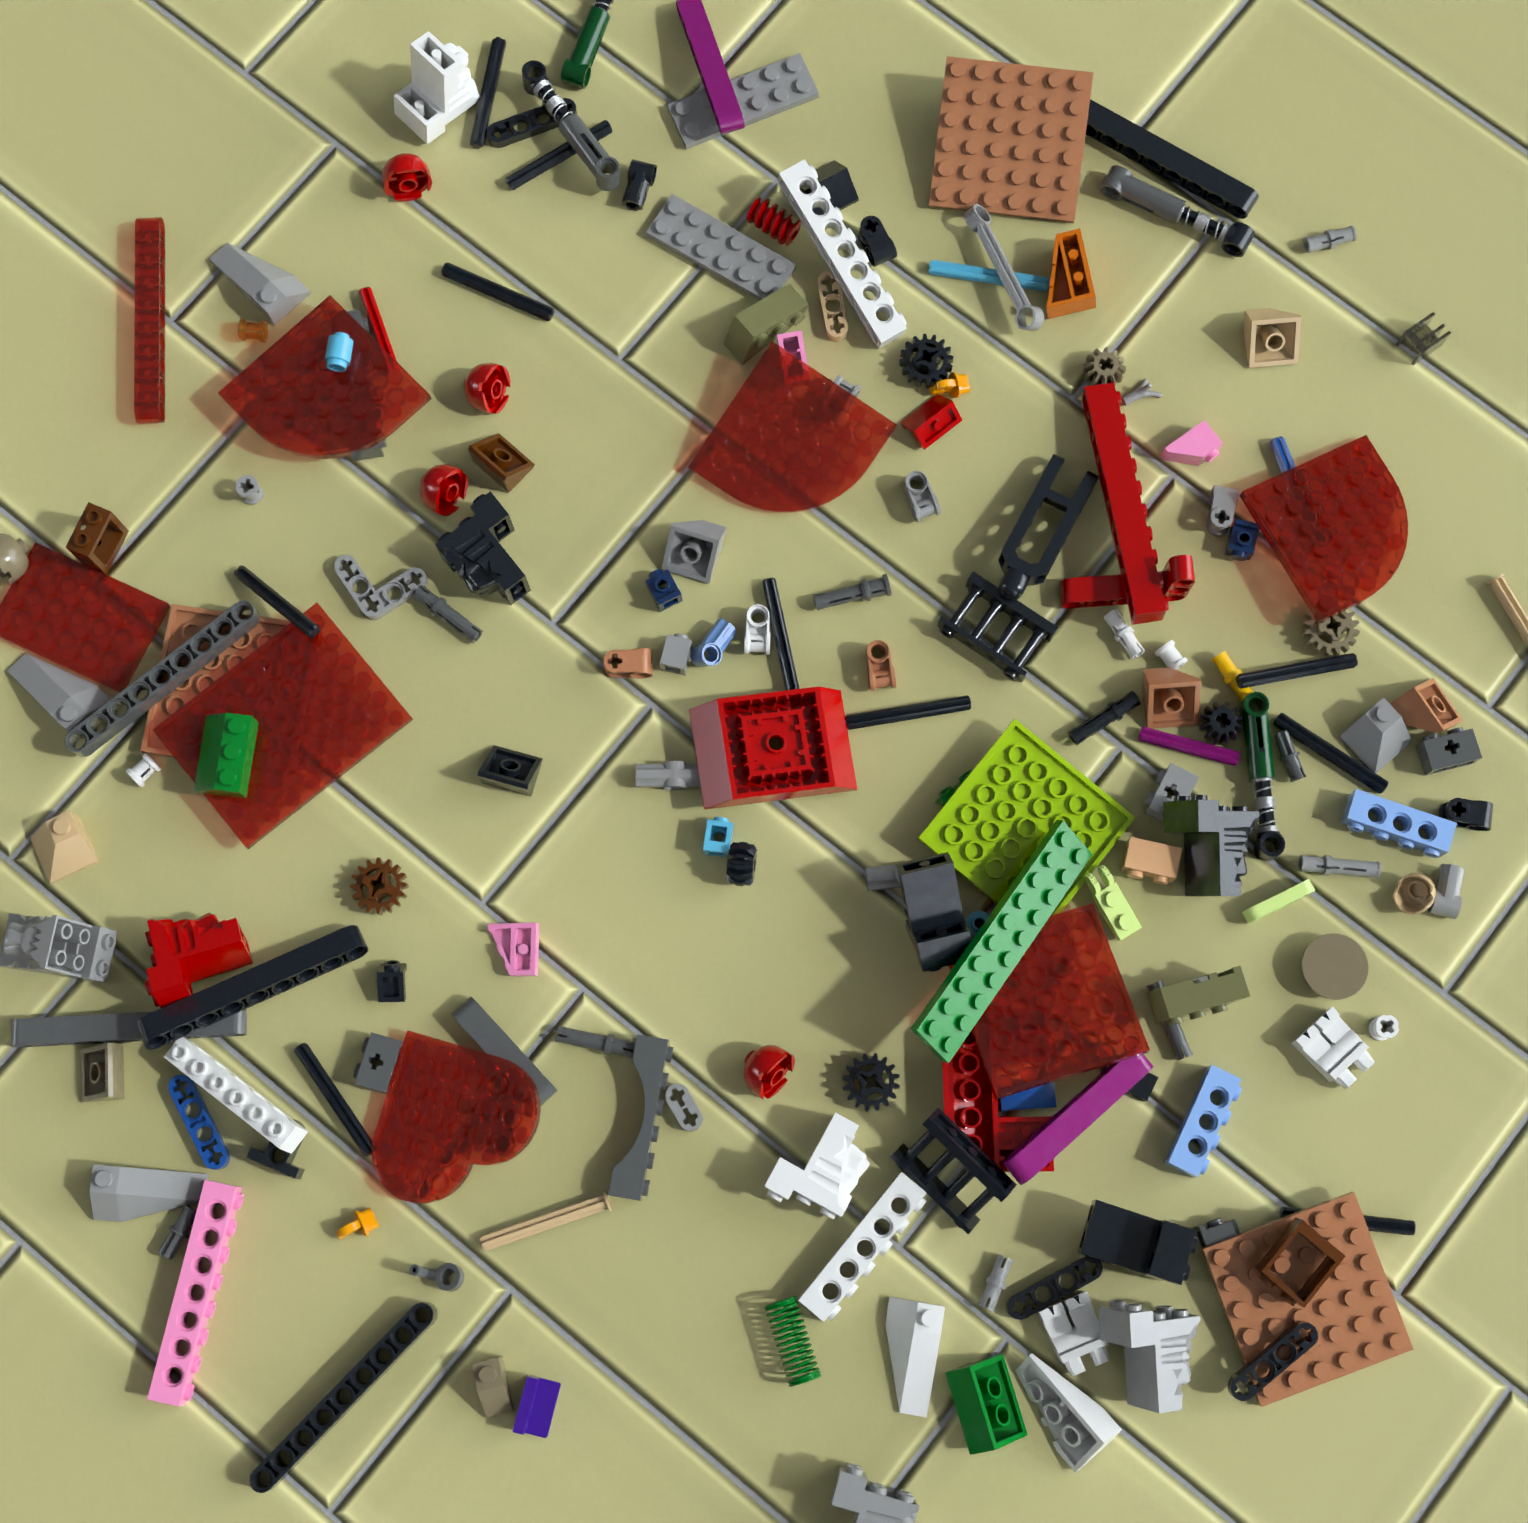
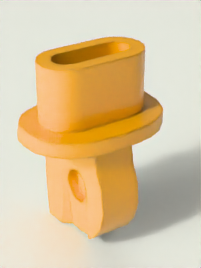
M951 372L948 379L936 382L934 386L929 388L930 395L949 393L953 398H959L961 394L970 392V385L966 374L958 375L956 372Z
M371 1208L361 1212L355 1210V1221L335 1232L338 1240L358 1230L367 1237L369 1236V1231L378 1228V1222Z

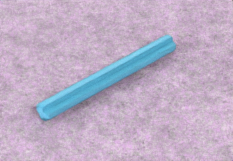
M931 260L928 271L932 275L1004 285L996 269L939 260ZM1014 272L1022 288L1048 291L1049 277Z

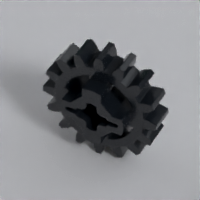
M923 334L921 340L914 336L913 344L908 341L905 343L906 350H901L900 357L902 359L899 361V366L904 367L902 375L909 374V383L916 380L917 387L925 383L926 388H930L931 382L936 384V382L940 381V378L942 380L947 379V372L952 371L953 365L951 363H953L954 357L949 355L951 347L944 348V339L937 342L936 335H933L931 339H927V335ZM915 352L916 357H914L910 362V357ZM940 361H943L942 367L937 370V365L940 364Z
M865 1053L863 1054V1061L860 1062L857 1058H854L855 1066L847 1065L846 1070L850 1075L842 1077V1080L848 1082V1085L843 1087V1091H850L851 1094L847 1097L848 1101L852 1099L857 1100L855 1103L856 1108L864 1104L866 1112H868L870 1106H874V1109L879 1111V1104L882 1103L888 1107L889 1102L887 1098L895 1099L897 1097L892 1090L900 1088L899 1084L894 1083V1080L900 1076L899 1074H892L891 1071L895 1065L887 1066V1057L879 1061L877 1060V1053H874L872 1059H868ZM865 1065H876L871 1071L865 1072L859 1069ZM883 1071L888 1076L889 1087L882 1081L881 1074ZM872 1076H875L877 1078L875 1083L878 1087L872 1086L868 1089L864 1078L870 1079ZM853 1078L860 1083L861 1091L859 1094L854 1089ZM878 1093L882 1095L877 1100H866L870 1094Z

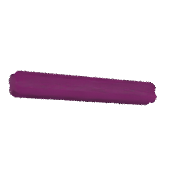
M1142 727L1138 736V740L1232 766H1236L1240 759L1238 751L1148 727Z

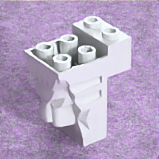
M428 31L410 44L412 83L394 95L395 115L426 144H429L444 133L446 124L476 104L481 97L467 67L468 53L461 46H455L453 43L443 45Z
M835 1112L805 1170L781 1157L779 1158L764 1186L768 1189L767 1195L781 1203L783 1198L788 1201L794 1191L797 1193L796 1199L810 1206L813 1202L821 1207L820 1213L831 1219H834L836 1216L841 1218L852 1198L849 1195L850 1192L858 1184L859 1177L870 1164L866 1159L865 1153L852 1143L859 1125Z

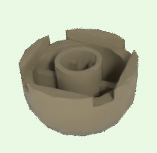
M1 533L0 576L3 578L7 575L10 578L7 583L11 585L26 573L29 565L26 552L29 549L21 538L15 540L10 535Z

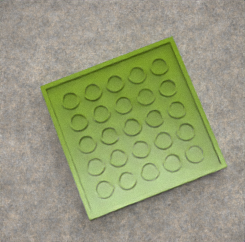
M1013 719L917 839L936 855L948 852L954 863L955 871L994 903L998 904L1055 821H1064L1093 855L1036 936L1039 939L1085 883L1084 876L1088 873L1092 874L1136 817L1019 721Z

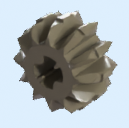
M1105 347L1102 353L1096 348L1093 355L1089 354L1086 357L1087 363L1084 364L1083 371L1087 372L1085 380H1093L1091 386L1113 382L1116 385V382H1122V374L1125 373L1126 366L1122 365L1124 357L1116 358L1117 350L1109 353L1108 347Z

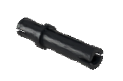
M1130 691L1121 699L1115 702L1111 701L1101 712L1069 731L1070 739L1078 746L1116 720L1120 721L1123 719V715L1141 705L1139 697L1134 691Z

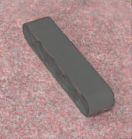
M472 996L451 1014L537 1109L558 1091Z

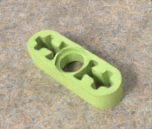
M1308 879L1243 911L1242 914L1247 923L1250 924L1313 893L1315 889Z

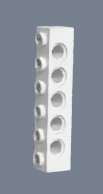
M185 1037L176 1040L164 1056L165 1059L279 1149L292 1154L308 1133L306 1129L193 1041Z
M900 1172L798 1301L823 1322L827 1318L832 1321L841 1310V1307L838 1305L844 1296L849 1299L859 1287L855 1282L861 1275L866 1278L876 1266L872 1262L878 1254L884 1256L893 1243L889 1240L894 1233L897 1232L900 1235L910 1223L906 1219L912 1211L918 1213L927 1202L923 1198L926 1192L904 1173ZM895 1198H902L906 1203V1209L901 1214L895 1213L891 1208V1203ZM878 1219H885L889 1224V1230L884 1235H879L874 1230V1224ZM862 1240H867L872 1245V1252L868 1256H861L857 1251V1245ZM846 1261L853 1263L855 1266V1273L849 1278L843 1277L840 1273V1266ZM828 1283H833L838 1288V1294L833 1299L825 1298L822 1293L823 1287Z

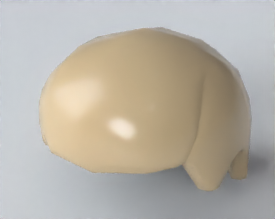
M1410 873L1397 882L1392 898L1399 910L1405 914L1417 915L1431 907L1436 896V888L1432 880L1421 873Z

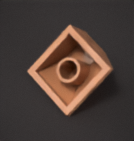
M1169 667L1143 669L1142 694L1146 727L1154 729L1198 725L1200 678Z
M1434 678L1413 687L1390 703L1402 716L1406 726L1441 733L1463 721Z

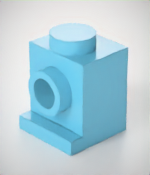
M714 817L713 820L707 819L703 846L704 855L728 858L734 828L733 823L729 822L728 818ZM718 833L724 836V839L720 842L714 839V836Z

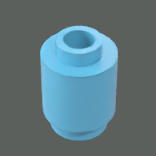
M335 332L334 335L328 337L324 359L328 369L344 372L350 365L354 341L349 338L348 334Z
M974 911L967 917L965 922L970 930L971 939L980 930V928L975 926L974 922L980 921L984 924L989 917L986 912Z

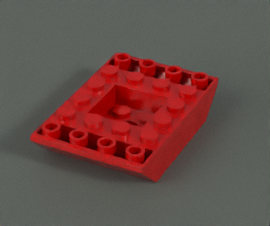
M818 686L718 698L689 709L704 810L857 790L841 690ZM771 738H779L783 743V747L779 750H773L769 746L768 741Z

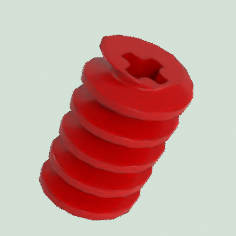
M761 197L757 198L747 213V222L754 223V226L758 229L762 228V232L765 234L770 233V237L777 239L779 244L788 246L797 236L802 224L801 220L799 219L793 224L794 215L790 214L787 218H784L786 214L785 209L777 213L778 204L775 203L770 208L769 198L761 202Z

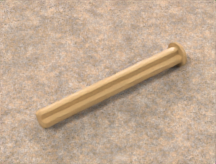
M1503 573L1487 582L1486 585L1491 586L1528 648V617L1505 581L1504 577L1506 575Z
M604 1190L601 1195L482 1235L480 1237L481 1246L484 1251H488L607 1209L612 1211L608 1193Z

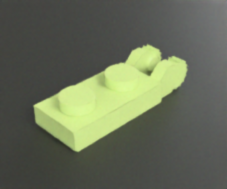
M1102 865L1097 869L1106 887L1101 889L1095 876L1091 873L1085 875L1084 879L1093 894L1091 895L1113 935L1117 941H1121L1142 928L1119 886L1114 882L1112 874L1105 865Z

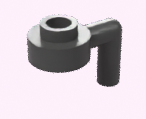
M445 1263L438 1269L413 1264L409 1268L411 1275L435 1280L436 1285L440 1289L448 1292L458 1290L464 1282V1272L456 1264ZM454 1273L455 1279L450 1283L449 1276Z

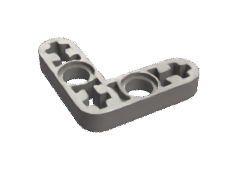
M342 555L334 563L337 575L361 611L370 620L382 618L413 598L415 592L422 585L425 587L428 585V578L425 572L417 567L408 569L375 590L352 556ZM344 563L350 565V569L355 576L350 578L348 573L343 570L342 565ZM414 575L418 578L421 577V583L418 585L412 583L411 577ZM357 582H365L367 588L363 593L357 594L353 591V587ZM402 582H405L406 586L410 590L409 592H406L404 586L401 584ZM392 588H399L402 591L401 596L396 600L388 598V592ZM370 597L372 602L377 605L378 611L373 612L369 610L370 606L365 599Z

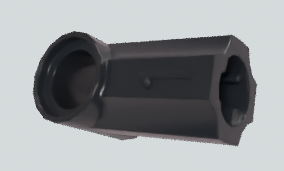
M632 159L628 170V183L622 199V205L633 211L643 210L649 187H652L655 181L657 165Z

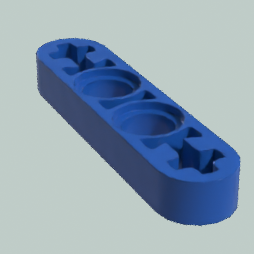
M186 1075L174 1076L168 1084L169 1093L206 1167L214 1170L225 1168L230 1161L229 1151L195 1082ZM179 1081L188 1084L184 1088L188 1096L194 1094V1098L186 1099L182 1092L176 1091V1088L179 1087ZM191 1103H197L200 1107V1113L195 1118H190L186 1112L188 1105ZM207 1126L211 1129L212 1135L208 1141L202 1142L198 1137V1132L202 1127ZM216 1141L218 1144L213 1145V1149L216 1153H222L223 1155L219 1158V1164L211 1162L210 1159L214 1157L211 1149L207 1148L204 1150V1147L210 1146Z

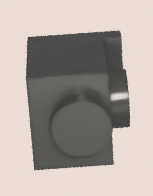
M1222 1218L1207 1222L1208 1228H1205L1204 1225L1194 1227L1201 1247L1213 1245L1237 1236L1240 1233L1234 1219L1223 1222Z

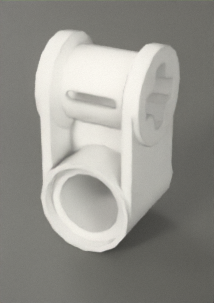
M753 605L747 611L744 654H749V652H765L766 655H770V616L768 609L763 605ZM760 613L764 615L765 620L761 623H754L751 617L754 614Z

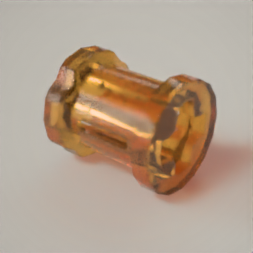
M240 319L238 325L239 340L255 339L260 340L261 343H266L268 338L267 321L262 320L258 323Z

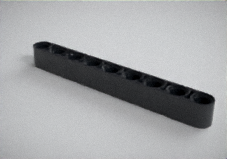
M1090 99L1086 127L1087 136L1237 218L1245 219L1259 198L1255 189Z
M346 926L141 1017L136 1023L144 1047L149 1050L160 1048L355 961L368 952L367 944L358 926Z
M430 1302L415 1304L251 1473L249 1482L254 1491L264 1493L275 1488L435 1323L438 1316L435 1305ZM421 1307H426L430 1312V1318L425 1323L421 1322L417 1316L418 1310ZM402 1327L407 1328L410 1332V1339L406 1343L401 1342L398 1338V1331ZM383 1347L390 1351L391 1356L387 1363L381 1362L378 1357V1353ZM362 1368L368 1369L371 1374L368 1383H363L359 1379V1371ZM343 1388L349 1390L351 1394V1399L347 1404L339 1399V1392ZM322 1409L328 1410L331 1414V1420L328 1424L322 1423L319 1419ZM302 1430H307L311 1435L308 1445L300 1441L299 1435ZM282 1450L287 1451L291 1456L289 1465L282 1464L279 1459ZM262 1471L270 1475L271 1481L268 1486H264L260 1482L259 1476Z

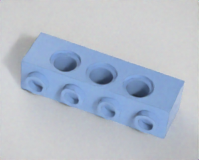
M1358 789L1349 794L1341 823L1348 825L1347 828L1352 831L1363 832L1364 830L1372 833V836L1376 839L1383 841L1390 839L1398 842V846L1402 848H1417L1423 850L1424 855L1433 858L1441 857L1449 852L1457 825L1456 822ZM1368 811H1372L1377 815V822H1372L1368 818ZM1393 820H1398L1402 823V831L1394 828ZM1419 828H1422L1427 832V840L1422 839L1419 836Z
M1214 1065L1206 1068L1164 1164L1193 1178L1205 1173L1210 1160L1206 1159L1210 1149L1215 1150L1220 1140V1135L1217 1134L1220 1126H1225L1230 1118L1231 1111L1228 1108L1232 1100L1236 1101L1241 1093L1242 1087L1239 1086L1241 1078ZM1212 1091H1217L1222 1097L1219 1106L1214 1105L1210 1100ZM1202 1115H1206L1211 1121V1126L1208 1130H1204L1199 1125V1119ZM1192 1139L1200 1144V1151L1196 1155L1192 1154L1188 1149V1143Z

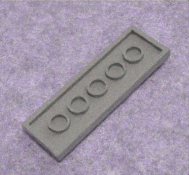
M800 53L730 80L743 115L745 126L819 98V92ZM705 90L667 104L668 111L686 150L722 136Z
M671 194L646 231V236L759 301L784 287L796 270V264L674 194Z

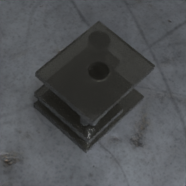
M1434 312L1406 330L1396 343L1398 347L1409 340L1413 345L1410 351L1417 350L1419 352L1411 363L1412 365H1415L1441 347L1451 334L1448 331L1438 338V335L1445 327L1444 324L1433 331L1428 324L1434 317ZM1421 332L1425 337L1420 339L1417 333Z

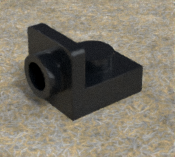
M389 960L385 961L384 964H380L377 970L378 1002H405L406 963Z

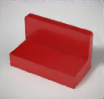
M936 394L900 423L903 428L912 432L919 447L925 450L959 424L962 418L952 400Z

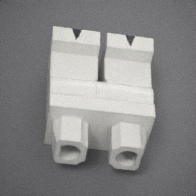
M1332 1006L1291 1044L1324 1075L1328 1082L1334 1080L1343 1089H1347L1357 1080L1347 1069L1352 1063L1363 1073L1375 1062L1366 1051L1369 1046L1362 1042L1360 1037L1339 1017L1340 1014Z
M1087 1291L1037 1312L1059 1362L1065 1364L1071 1376L1086 1371L1080 1356L1087 1353L1090 1354L1095 1366L1109 1361L1108 1352L1105 1347L1108 1345V1342L1100 1340L1099 1321ZM1066 1312H1067V1314H1068V1317H1069V1319H1070L1071 1324H1072L1073 1327H1071V1325H1070V1322H1069V1320H1068V1318H1067Z

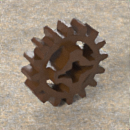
M381 858L376 859V864L367 860V867L365 869L362 866H358L361 872L360 875H352V878L357 881L356 884L350 885L352 890L357 891L352 895V898L360 900L358 906L361 909L367 905L366 912L369 914L374 909H376L378 915H382L383 909L392 913V905L395 904L400 907L399 898L407 897L402 892L403 889L409 888L407 883L402 882L407 876L405 873H399L401 867L398 864L392 867L393 862L390 859H387L385 864H383ZM378 870L376 874L368 876L370 873ZM391 873L395 877L396 887L391 885ZM383 883L385 885L383 889L377 890L374 888L375 884ZM363 886L369 891L368 900L363 893ZM391 897L389 900L381 903L382 899Z

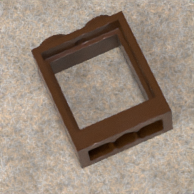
M88 502L66 548L84 566L107 575L129 530L111 511ZM85 525L86 528L81 530V526Z
M1295 1217L1255 1269L1261 1273L1259 1279L1271 1289L1276 1286L1282 1291L1280 1297L1292 1307L1297 1304L1305 1308L1345 1258V1255L1304 1220ZM1298 1233L1323 1254L1325 1258L1296 1293L1274 1275L1269 1268Z

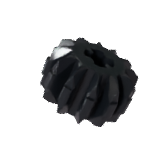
M1214 702L1212 708L1206 706L1204 709L1205 714L1199 717V720L1204 723L1199 726V730L1207 731L1204 736L1205 740L1213 737V745H1217L1220 740L1224 745H1227L1229 739L1235 741L1238 738L1236 732L1243 730V726L1238 724L1243 720V716H1235L1238 708L1234 707L1232 710H1229L1228 702H1225L1222 708L1218 702ZM1218 719L1223 720V728L1219 727L1220 724L1218 722Z
M733 842L730 845L726 879L730 884L750 886L753 883L757 849L754 844Z

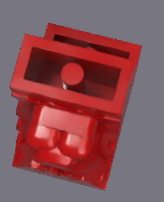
M207 913L195 920L182 919L174 923L172 919H151L147 921L149 931L145 932L149 947L153 948L154 953L150 954L153 967L146 969L148 980L144 982L148 995H152L155 1007L160 1006V1008H163L194 994L192 982L253 964L248 941L237 918L219 922L215 914Z

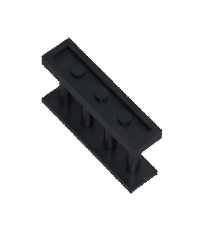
M973 571L967 579L965 586L968 588V595L950 620L943 616L940 617L937 627L940 628L939 631L947 638L952 639L954 637L1002 669L1004 675L1009 679L1023 682L1027 674L1022 669L1023 665L1041 640L1044 641L1046 639L1049 642L1052 640L1058 627L1018 600L1004 598L999 593L998 587ZM982 597L989 602L990 607L973 632L969 634L958 627V625L976 599ZM1003 611L1011 616V622L994 646L990 648L979 639L998 612L1001 613ZM1024 625L1032 630L1033 635L1014 662H1011L1002 656L1001 652L1017 629Z
M938 1107L922 1124L927 1131L910 1148L903 1143L890 1157L901 1170L905 1171L954 1220V1223L959 1228L969 1234L980 1221L976 1214L993 1197L1002 1202L1017 1184ZM937 1138L947 1150L928 1168L917 1156ZM954 1158H957L967 1169L947 1187L937 1175ZM976 1177L986 1189L967 1207L956 1195Z

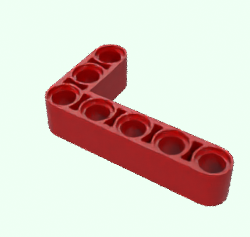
M1191 555L1173 556L1168 560L1164 569L1158 571L1163 576L1162 594L1167 596L1168 602L1184 599L1195 583ZM1121 574L1074 577L1059 581L1062 608L1073 609L1127 605Z

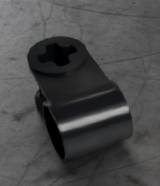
M871 215L863 218L858 237L871 265L876 267L896 258V247L880 219Z
M1454 798L1441 805L1438 815L1441 818L1456 822V826L1475 831H1490L1493 803Z

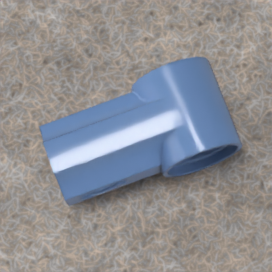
M722 618L718 619L702 642L692 648L690 657L693 664L697 667L717 665L722 659V652L737 633L735 627ZM705 650L708 652L707 660L704 657Z

